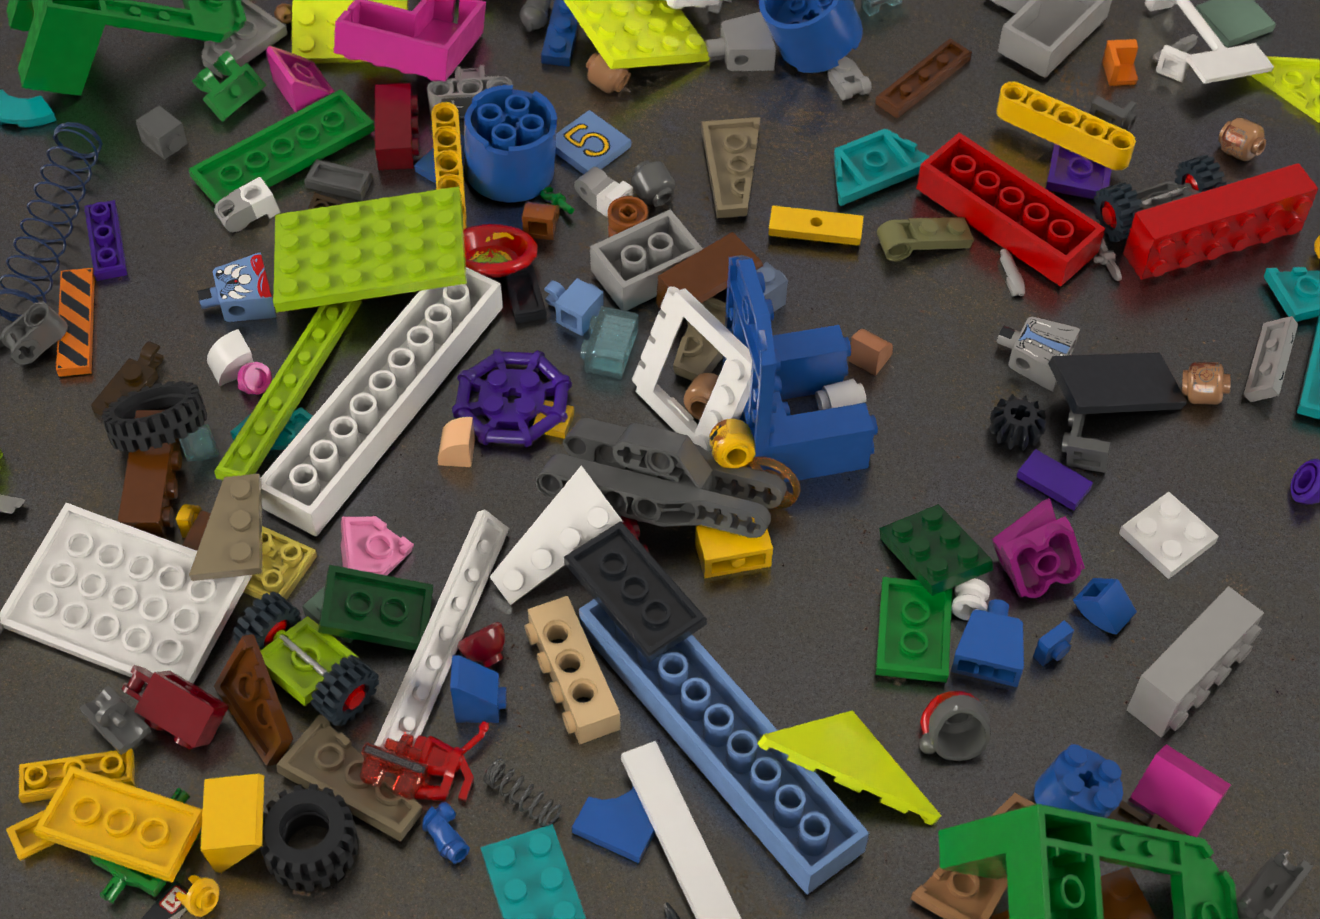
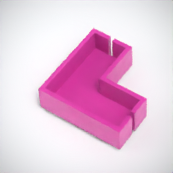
M354 0L347 10L335 21L334 53L343 55L350 60L359 59L371 62L377 67H390L398 69L405 74H418L432 81H446L483 34L486 2L481 0H460L458 24H455L456 0H421L413 11L370 0Z

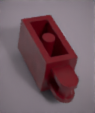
M133 665L131 669L133 675L129 683H124L121 689L139 701L134 712L145 718L144 722L149 727L160 731L166 730L175 736L174 741L183 747L193 749L194 747L209 745L229 705L170 670L152 673L141 666ZM145 682H147L148 685L144 691L142 690Z

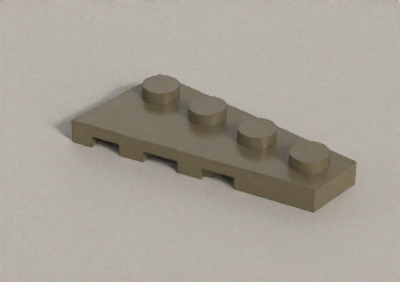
M760 117L702 121V135L717 218L747 216Z
M321 713L277 763V773L298 785H302L306 789H309L310 784H318L320 791H323L325 787L332 789L334 796L339 794L342 796L346 806H349L352 815L400 842L422 815V806L391 777H385L376 769V763L367 755L363 757L352 746L351 740L342 732L337 733L330 726L329 720Z

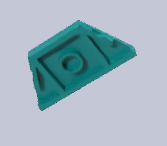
M886 128L835 148L834 166L838 203L840 206L918 175L921 163L930 156L917 150L918 144L908 139H902L898 134Z

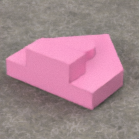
M376 516L342 517L341 519L342 540L340 546L342 565L345 568L387 576L413 550V543L405 537L400 538L387 528L385 522Z

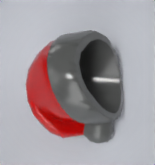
M963 691L942 693L933 698L922 713L920 724L923 736L919 741V746L925 754L937 752L938 755L947 760H968L980 755L990 741V718L983 704L970 693Z

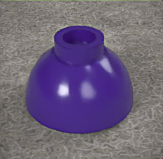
M1319 459L1308 460L1295 472L1291 481V495L1296 502L1310 505L1320 503Z

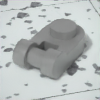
M843 57L838 61V66L828 70V79L842 100L850 99L857 93L860 95L871 93L872 87L869 78L862 74L852 59Z

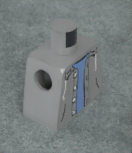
M1032 316L1027 319L1021 332L1004 325L999 333L997 343L1012 349L1008 363L1012 370L1053 391L1057 381L1048 362L1052 356L1072 355L1080 329Z

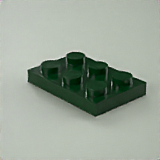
M939 504L879 528L880 539L932 596L993 571V560Z
M329 565L318 633L416 651L429 623L433 584Z

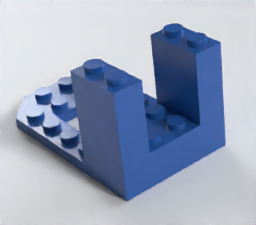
M744 255L729 257L725 327L749 349L752 359L749 398L739 419L750 427L755 444L756 454L746 467L775 474L782 478L784 482L868 468L870 455L874 454L873 436L877 435L878 426L875 416L869 415L866 403L791 415L788 402H782L785 399L815 395L816 391L822 390L823 386L844 381V376H848L846 360L847 357L851 356L849 338L843 337L840 325L772 335L771 321L774 320V310L771 299L765 300L763 294L765 293L763 273L756 271L753 258ZM723 356V366H724V363H725V361H726V359H727V358H725L724 356Z

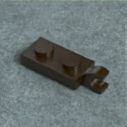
M148 341L143 346L138 361L129 358L91 404L93 412L102 416L104 409L109 408L108 405L110 403L118 402L117 399L121 396L128 397V393L134 390L137 392L142 391L141 388L146 386L151 388L159 378L155 368L164 359L163 355L157 353L160 346Z

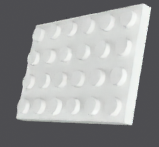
M65 503L0 611V623L4 626V629L128 677H132L131 669L133 665H137L152 673L170 670L193 684L252 575L192 581L189 573L197 554L196 550Z

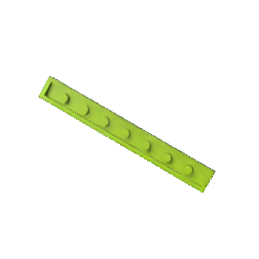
M362 300L323 305L318 308L215 469L216 479L223 480L224 477L250 475L257 472L360 307Z

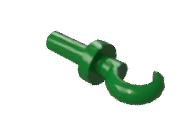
M546 187L540 192L542 199L551 201L552 205H558L559 208H562L570 215L574 213V208L566 202V197L563 194H546L553 192L552 187Z

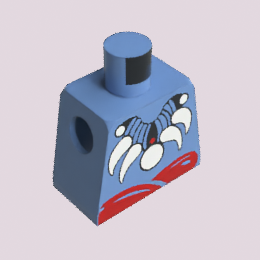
M261 252L216 267L212 271L216 287L197 290L201 309L220 305L224 320L227 322L276 317Z

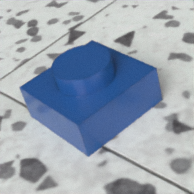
M1065 620L1038 640L1033 657L1042 666L1052 659L1056 661L1062 659L1071 649L1070 641L1074 629Z

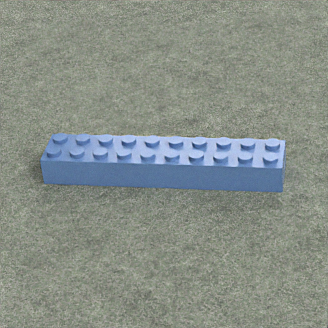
M595 599L579 608V621L586 638L807 895L865 852L869 832L815 771H810L788 761L787 757L789 755L774 748L764 750L759 747L757 743L764 734L778 730L693 635L687 637L649 663Z

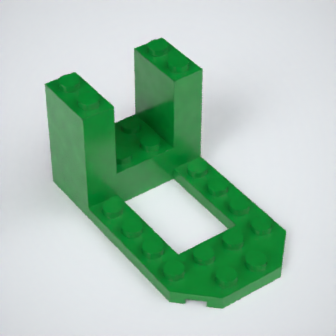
M9 0L6 10L10 29L29 31L18 66L21 86L31 90L81 96L105 25L221 43L243 28L246 16L241 0H182L184 9L132 0Z
M1035 804L938 830L940 869L992 879L1007 877L1009 919H1104L1099 861L1170 875L1174 919H1238L1235 882L1227 870L1220 871L1211 859L1214 851L1203 838L1042 804Z

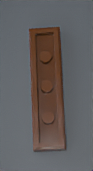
M949 38L876 96L875 104L898 119L970 61L972 52Z

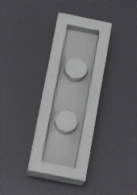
M1292 316L1263 323L1244 391L1245 397L1250 402L1276 397L1280 394L1298 323Z

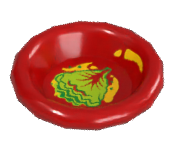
M482 224L464 229L466 267L486 277L496 278L515 273L528 267L537 257V243L530 234L519 228L503 224Z

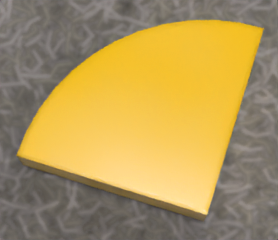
M184 504L180 508L176 521L182 538H186L195 519L202 510L200 506Z

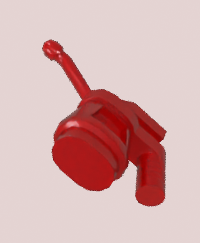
M483 721L479 726L478 734L462 748L456 746L454 748L434 736H428L427 738L418 735L409 761L426 767L424 773L417 772L419 774L442 776L444 778L441 786L416 784L415 799L447 801L458 771L461 770L465 779L458 795V800L467 801L474 777L464 754L483 739L489 729V723Z

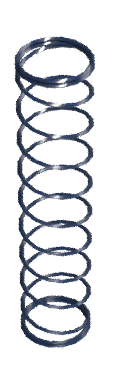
M67 122L55 128L53 139L58 146L49 148L46 154L49 161L53 164H45L40 169V173L46 181L38 182L33 188L36 196L40 199L31 200L27 203V210L35 218H25L20 222L22 231L28 236L17 237L13 241V246L22 255H12L6 259L8 268L15 274H5L0 277V285L3 288L0 290V295L5 293L27 298L34 304L39 302L36 298L42 296L43 302H47L45 295L52 290V276L59 270L60 266L58 257L65 252L67 246L65 239L72 233V221L79 213L78 203L85 196V185L92 176L91 168L96 164L98 154L102 148V141L97 133L80 123ZM77 127L87 131L97 140L98 149L85 135L75 130L62 128ZM69 131L84 137L90 142L94 152L83 154L63 146L58 139L57 133ZM60 148L69 155L82 158L88 167L70 169L63 165H58L51 159L50 151ZM95 157L91 165H89L85 158ZM47 166H56L70 171L78 178L81 184L67 187L53 183L44 176L43 170ZM88 169L89 175L87 180L83 183L81 178L73 171ZM40 184H51L59 187L70 194L75 202L58 204L45 200L37 193V186ZM82 187L83 192L78 200L67 190ZM34 202L48 203L61 210L68 220L52 222L39 218L31 212L30 204ZM76 204L75 215L70 218L59 206H72ZM27 220L43 222L55 229L62 238L57 240L37 238L25 231L23 223ZM69 222V232L63 236L59 229L52 224H65ZM19 239L35 240L45 245L55 256L51 258L32 257L19 250L16 242ZM63 240L62 251L57 255L45 242ZM16 257L28 259L41 266L48 275L42 277L24 275L15 271L10 266L9 261ZM56 259L57 265L50 274L46 267L36 260ZM11 276L21 278L34 285L41 294L30 295L18 289L6 288L2 283V279ZM49 277L50 285L43 293L38 285L27 278L45 279ZM0 308V316L14 322L18 319L17 317L21 316L20 314L10 313Z

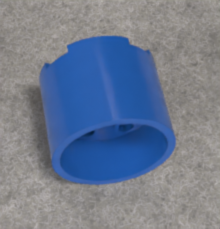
M759 0L760 12L783 60L796 67L800 72L818 73L838 66V61L852 49L856 50L861 41L863 27L853 0Z
M500 85L485 89L472 98V104L464 115V170L469 184L481 195L501 202H521L540 195V192L551 184L555 168L557 115L552 103L544 95L537 91L532 94L526 91L514 90L513 85Z

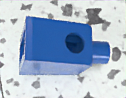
M994 599L989 601L987 611L978 609L972 611L956 649L951 672L1018 687L1024 668L1023 622L1018 618L1008 616L1009 604L1007 602Z

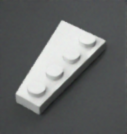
M582 465L491 574V580L510 605L564 567V556L621 521L623 523L620 516Z

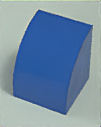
M1093 578L1073 599L1077 608L1091 623L1112 634H1118L1137 612L1118 579Z

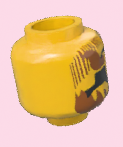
M734 418L725 419L712 428L709 434V444L717 464L724 468H740L753 460L756 454L755 444L748 424Z

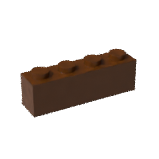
M136 410L135 418L147 417L164 410ZM177 438L175 443L169 445L168 443H163L162 447L156 449L152 446L146 451H141L139 448L135 452H129L117 522L166 539L167 529L172 527L174 522L171 502L178 495V483L175 475L176 471H180L182 468V454L179 451L180 443H185L186 438Z

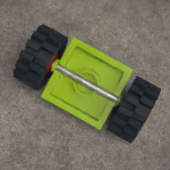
M271 592L270 595L265 593L262 595L261 600L258 598L254 600V606L252 608L247 607L244 610L246 615L244 617L240 616L237 621L240 625L234 628L236 634L233 637L236 643H239L242 636L254 634L272 680L303 706L311 702L313 708L335 726H339V724L345 725L347 720L351 722L355 719V714H360L364 710L362 707L371 702L370 696L375 695L377 691L375 687L379 685V675L332 635L318 633L319 625L309 616L301 620L300 610L279 593Z

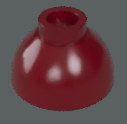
M496 621L460 640L457 647L465 657L472 661L482 662L486 668L503 659L501 651L505 644V632L502 623Z

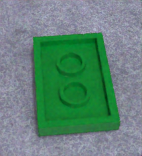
M882 578L875 675L947 683L949 677L952 588L932 596L918 580Z

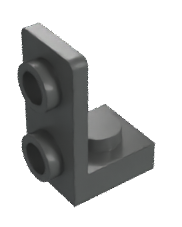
M1070 410L1068 426L1072 427L1071 433L1065 432L1062 442V452L1067 453L1066 466L1106 473L1109 464L1111 442L1100 441L1095 438H1082L1081 433L1086 414H1073L1072 410Z

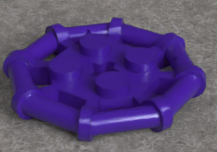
M498 348L493 350V354L470 369L462 370L457 376L459 386L456 403L452 407L453 416L456 419L473 417L474 433L481 444L509 443L524 444L525 447L532 446L534 440L560 422L565 423L568 418L566 407L568 392L572 386L571 379L568 375H563L545 358V353L539 350L534 353L500 351ZM505 364L528 366L526 370L506 369ZM497 366V370L491 371L485 381L480 379L481 376ZM539 370L551 381L543 384L539 380ZM471 390L479 393L478 402L469 403ZM511 395L520 397L516 398L514 403H509L507 399ZM555 395L552 407L544 405L547 396ZM541 412L546 415L545 418L528 429L529 421L536 417L537 414ZM482 415L485 418L486 415L489 418L488 424L484 425L476 416Z

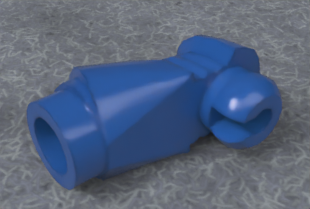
M441 802L436 809L432 806L428 809L423 818L422 829L430 833L440 856L456 864L468 855L470 847L448 824L456 817V812L447 802Z

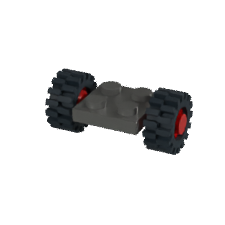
M1202 155L1183 161L1177 166L1179 169L1175 171V174L1178 176L1175 178V183L1167 181L1136 192V190L1132 191L1130 184L1120 182L1098 190L1096 192L1097 196H1094V201L1097 204L1093 205V207L1097 211L1095 215L1096 220L1099 219L1100 225L1105 227L1104 236H1109V240L1114 242L1127 239L1136 212L1227 185L1226 181L1222 180V177L1225 176L1223 171L1219 172L1218 170L1220 165L1218 162L1214 163L1215 159L1213 157Z

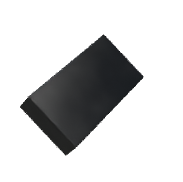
M533 264L520 271L503 276L516 324L547 318V311Z

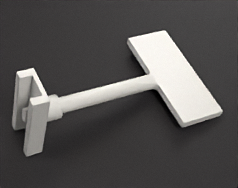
M1190 0L1145 1L1144 4L1149 11L1172 8L1174 4H1178L1213 50L1188 55L1186 61L1204 84L1273 70L1274 66L1256 43L1226 48Z

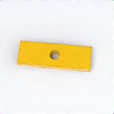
M772 206L768 236L860 246L864 216Z
M132 748L122 755L115 750L19 764V799L22 804L52 799L70 766L135 787V763Z

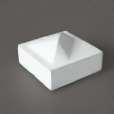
M1165 45L1161 51L1155 72L1183 82L1189 68L1186 58L1190 54Z

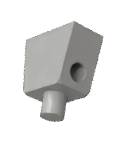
M761 12L723 21L720 25V38L706 40L708 57L723 55L727 69L730 71L774 70L776 48Z

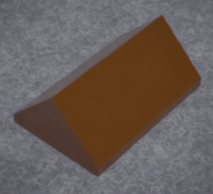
M731 232L660 274L657 283L656 304L661 309V304L668 287H676L679 290L686 289L700 303L726 289L729 257L744 255L753 258L756 270L762 267L763 264L734 232Z

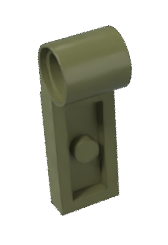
M964 217L890 220L883 223L877 229V236L885 256L889 261L893 262L907 258L913 250L970 248L974 241Z

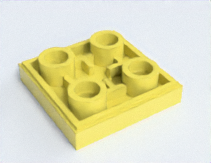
M262 526L263 574L252 575L243 592L259 600L262 599V595L265 593L270 595L271 592H276L287 600L317 558L316 550Z

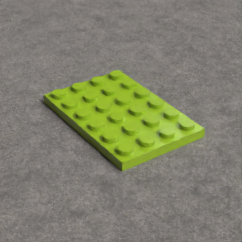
M459 186L275 214L273 304L276 312L467 284L462 196Z

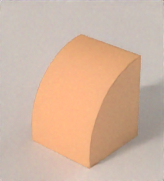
M473 417L457 418L448 422L443 427L438 453V465L472 466L475 446Z

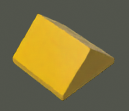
M249 774L204 779L201 851L215 872H224L262 846L264 775Z

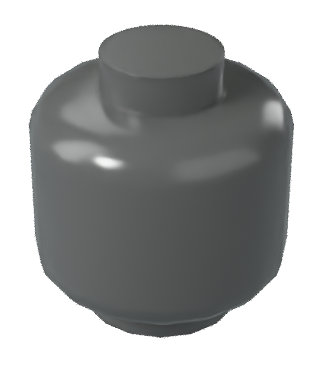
M646 160L635 167V174L631 179V185L646 205L658 207L667 203L674 196L676 182L664 163Z

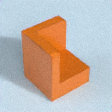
M1136 39L1107 40L1102 63L1109 86L1137 84L1138 77L1134 67L1138 50Z

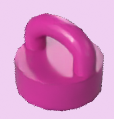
M260 362L246 363L238 372V389L251 395L264 393L272 382L271 371L265 364Z

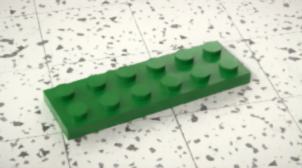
M339 89L189 168L190 177L216 205L218 201L228 196L229 193L258 177H261L268 188L314 164L316 159L321 160L374 132V122L342 89Z

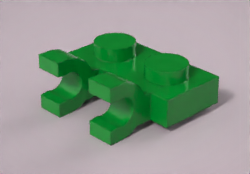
M228 50L213 64L221 74L228 76L227 79L219 83L212 72L206 67L192 81L201 91L208 93L202 100L222 122L266 87L265 82L248 63L240 67Z

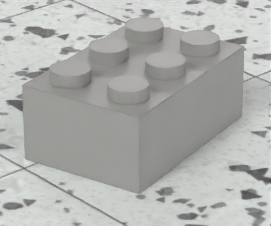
M670 209L590 246L591 272L622 312H625L656 297L658 276L703 248Z

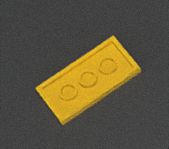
M70 766L33 832L39 838L173 883L202 827L203 809Z

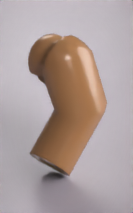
M286 3L279 4L274 11L275 18L281 23H291L292 5Z

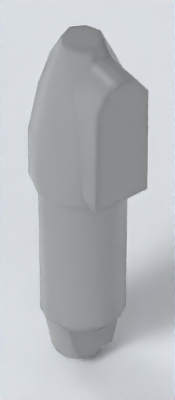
M1192 34L1180 39V41H1177L1170 47L1186 53L1196 45L1198 37ZM1162 50L1153 55L1155 62L1159 61Z
M1001 249L1000 261L1007 275L1006 284L1012 297L1024 296L1025 284L1022 275L1019 273L1009 251Z

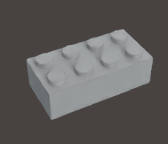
M1228 586L1141 675L1127 711L1160 737L1170 728L1174 731L1178 730L1189 716L1187 711L1193 705L1198 708L1209 696L1211 691L1208 689L1212 684L1216 683L1219 686L1231 672L1230 666L1235 660L1241 663L1253 648L1250 644L1262 630L1258 624L1264 612Z

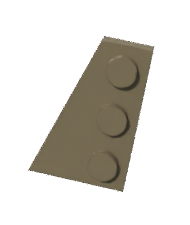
M711 297L701 303L725 326L726 302ZM689 322L685 336L681 339L673 368L674 374L692 381L699 374L711 373L721 361L723 355Z
M259 474L224 477L189 573L192 581L263 574L262 480Z

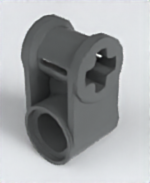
M37 302L30 306L12 324L5 327L1 334V341L7 348L11 349V356L15 362L29 364L35 361L52 344L59 341L65 335L68 325L48 304ZM14 334L17 340L13 339L11 335ZM24 346L27 347V348H29L30 353H28V352L26 351V349L24 348Z

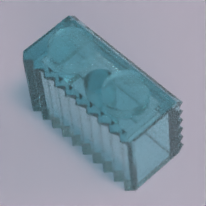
M601 306L598 316H592L589 325L590 340L583 341L580 351V358L584 359L585 371L587 373L592 372L600 376L605 375L606 377L622 379L639 330L638 313Z

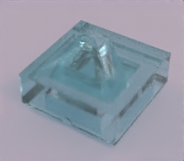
M209 424L197 427L198 430L196 432L187 433L188 437L179 439L187 462L210 460L220 455Z

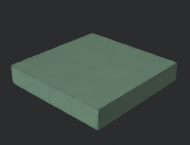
M1210 0L1196 6L1197 11L1226 48L1273 32L1276 25L1254 0Z

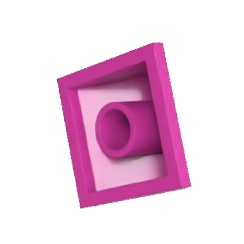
M270 45L266 49L272 80L295 113L335 92L313 61Z
M1166 744L1156 753L1128 801L1150 815L1157 814L1188 836L1198 837L1231 784Z

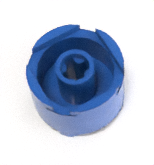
M1072 744L1057 756L1037 780L1034 787L1036 804L1107 818L1119 806L1123 797V786L1120 779L1122 771L1116 762L1106 760L1099 754L1080 745Z

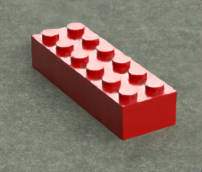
M960 132L920 165L917 190L957 217H964L967 224L1004 249H1007L1010 253L1060 287L1099 252L1105 227Z
M1297 163L1135 213L1123 254L1139 278L1143 280L1153 276H1161L1178 268H1187L1194 263L1207 259L1213 260L1226 253L1242 251L1249 246L1267 243L1287 234H1296L1304 227L1319 188L1302 166Z

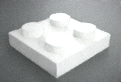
M1167 492L1121 526L1119 532L1127 542L1168 579L1216 544L1219 537L1170 492Z

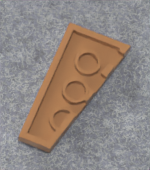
M1014 793L992 816L1035 805V803ZM939 867L928 881L920 885L912 893L910 900L944 919H990L1008 887L1007 877L992 879L943 870Z

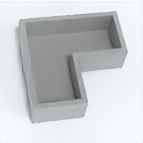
M991 0L1015 13L1002 27L998 52L1046 78L1108 17L1112 0Z

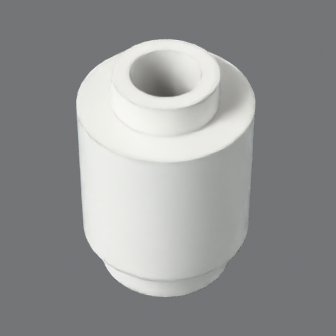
M849 379L823 386L822 390L816 391V401L818 409L825 410L866 402V394L862 383L857 384L854 379Z

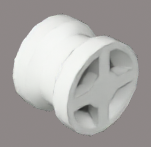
M974 578L955 586L954 593L956 598L952 603L954 615L968 621L973 610L987 611L986 601L989 598L990 588L984 581Z

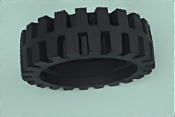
M170 381L165 385L158 383L154 384L152 388L148 386L141 388L142 391L139 392L134 390L128 393V397L121 396L117 399L118 402L110 403L108 405L109 408H105L101 416L111 445L114 449H119V451L123 452L126 450L135 452L139 448L141 451H146L152 446L156 449L162 447L163 443H168V445L175 443V439H184L188 437L187 433L196 432L198 430L197 427H202L204 421L207 420V412L198 386L192 382L185 383V381H179L176 384L174 381ZM136 410H164L147 417L135 418Z

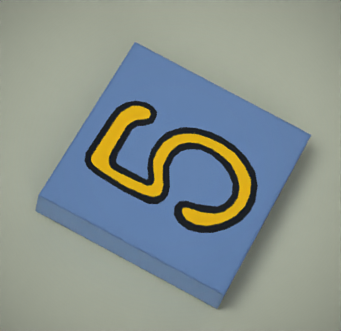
M590 110L556 134L555 154L582 174H585L592 167L603 169L631 148V139Z

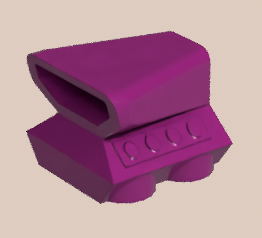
M1050 498L1040 502L992 538L998 561L1010 577L1018 597H1040L1045 594L1050 584L1056 581L1061 584L1071 583L1085 569L1074 530L1066 516L1056 520Z

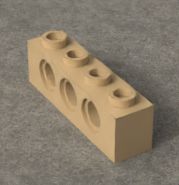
M565 596L528 609L529 623L524 625L525 632L530 644H537L540 653H537V659L543 674L549 672L553 682L549 683L555 703L562 702L566 711L562 713V717L568 733L575 732L579 744H583L619 731V709L569 597ZM554 639H562V640H564V641L561 642V643H552V642H551V641L554 640ZM567 668L577 669V671L572 673H567L563 670ZM581 697H587L591 699L590 701L585 703H580L576 701V699Z

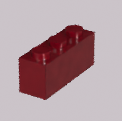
M411 83L375 85V153L378 170L413 169L414 156H419V140L414 138V134H419L418 116H413V113H419L418 95H412Z

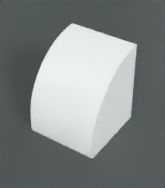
M239 329L224 335L215 342L207 356V363L220 386L236 380L240 368L246 363L253 362L251 351Z

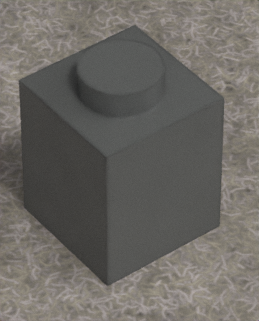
M160 105L136 120L141 141L163 159H166L187 145L182 122Z

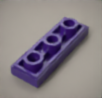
M115 200L84 206L96 281L128 275Z

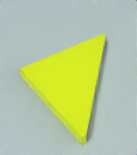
M1266 56L1274 66L1273 70L1251 76L1320 123V59Z
M853 710L764 734L757 743L764 750L774 748L789 755L787 757L788 761L814 772L817 768L835 776L834 782L858 793L864 789L881 797L880 803L906 814L910 810L920 815L926 824L934 825L941 817V814Z

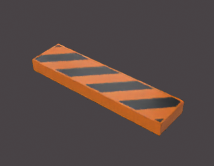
M93 268L62 270L60 274L59 315L67 322L68 328L65 335L57 341L56 371L59 377L92 373L95 287Z

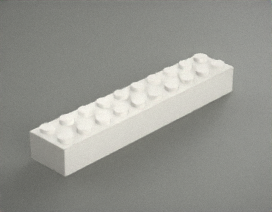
M466 267L467 284L419 291L261 477L262 508L317 537L503 308L501 283Z

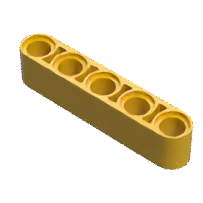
M1008 82L1001 87L996 111L1002 120L1107 168L1123 170L1129 166L1136 143L1134 135L1129 131L1021 83Z
M442 102L435 105L431 113L436 190L459 186L462 196L463 228L465 229L467 228L459 112L454 104Z

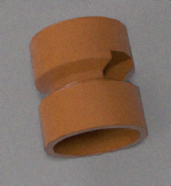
M622 196L615 199L609 205L608 238L648 220V208L643 200L633 196Z

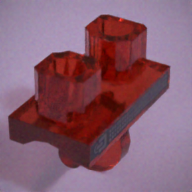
M404 733L399 741L387 738L384 745L385 749L366 742L361 751L364 758L360 773L362 782L374 787H380L386 772L395 774L398 777L392 788L393 793L408 800L413 799L421 785L427 787L431 774H428V765L418 762L423 751L412 747L414 738L413 735Z

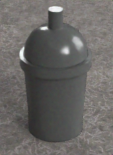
M552 0L526 1L525 5L521 8L520 18L527 31L537 30L547 23L548 11Z

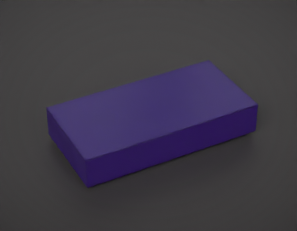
M1037 449L1033 451L1017 473V478L1075 511L1093 485L1092 481Z

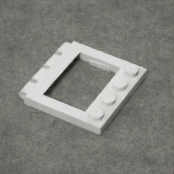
M668 287L661 304V310L658 312L650 332L651 335L648 337L632 381L637 386L636 392L676 433L688 435L694 444L712 453L709 444V434L712 428L725 419H740L748 401L752 366L749 349L686 289L679 290L676 287ZM684 318L727 358L698 424L674 397L671 398L657 384Z

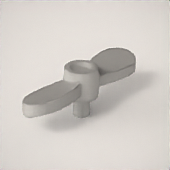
M1102 239L1098 252L1099 256L1094 257V262L1106 265L1114 280L1120 281L1122 276L1115 263V253L1108 251L1105 241Z

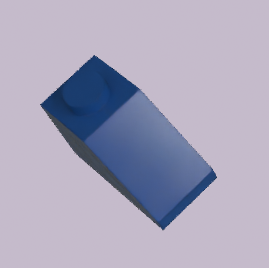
M452 655L450 690L456 723H482L483 721L499 723L500 709H506L507 688L500 687L499 673L460 655Z

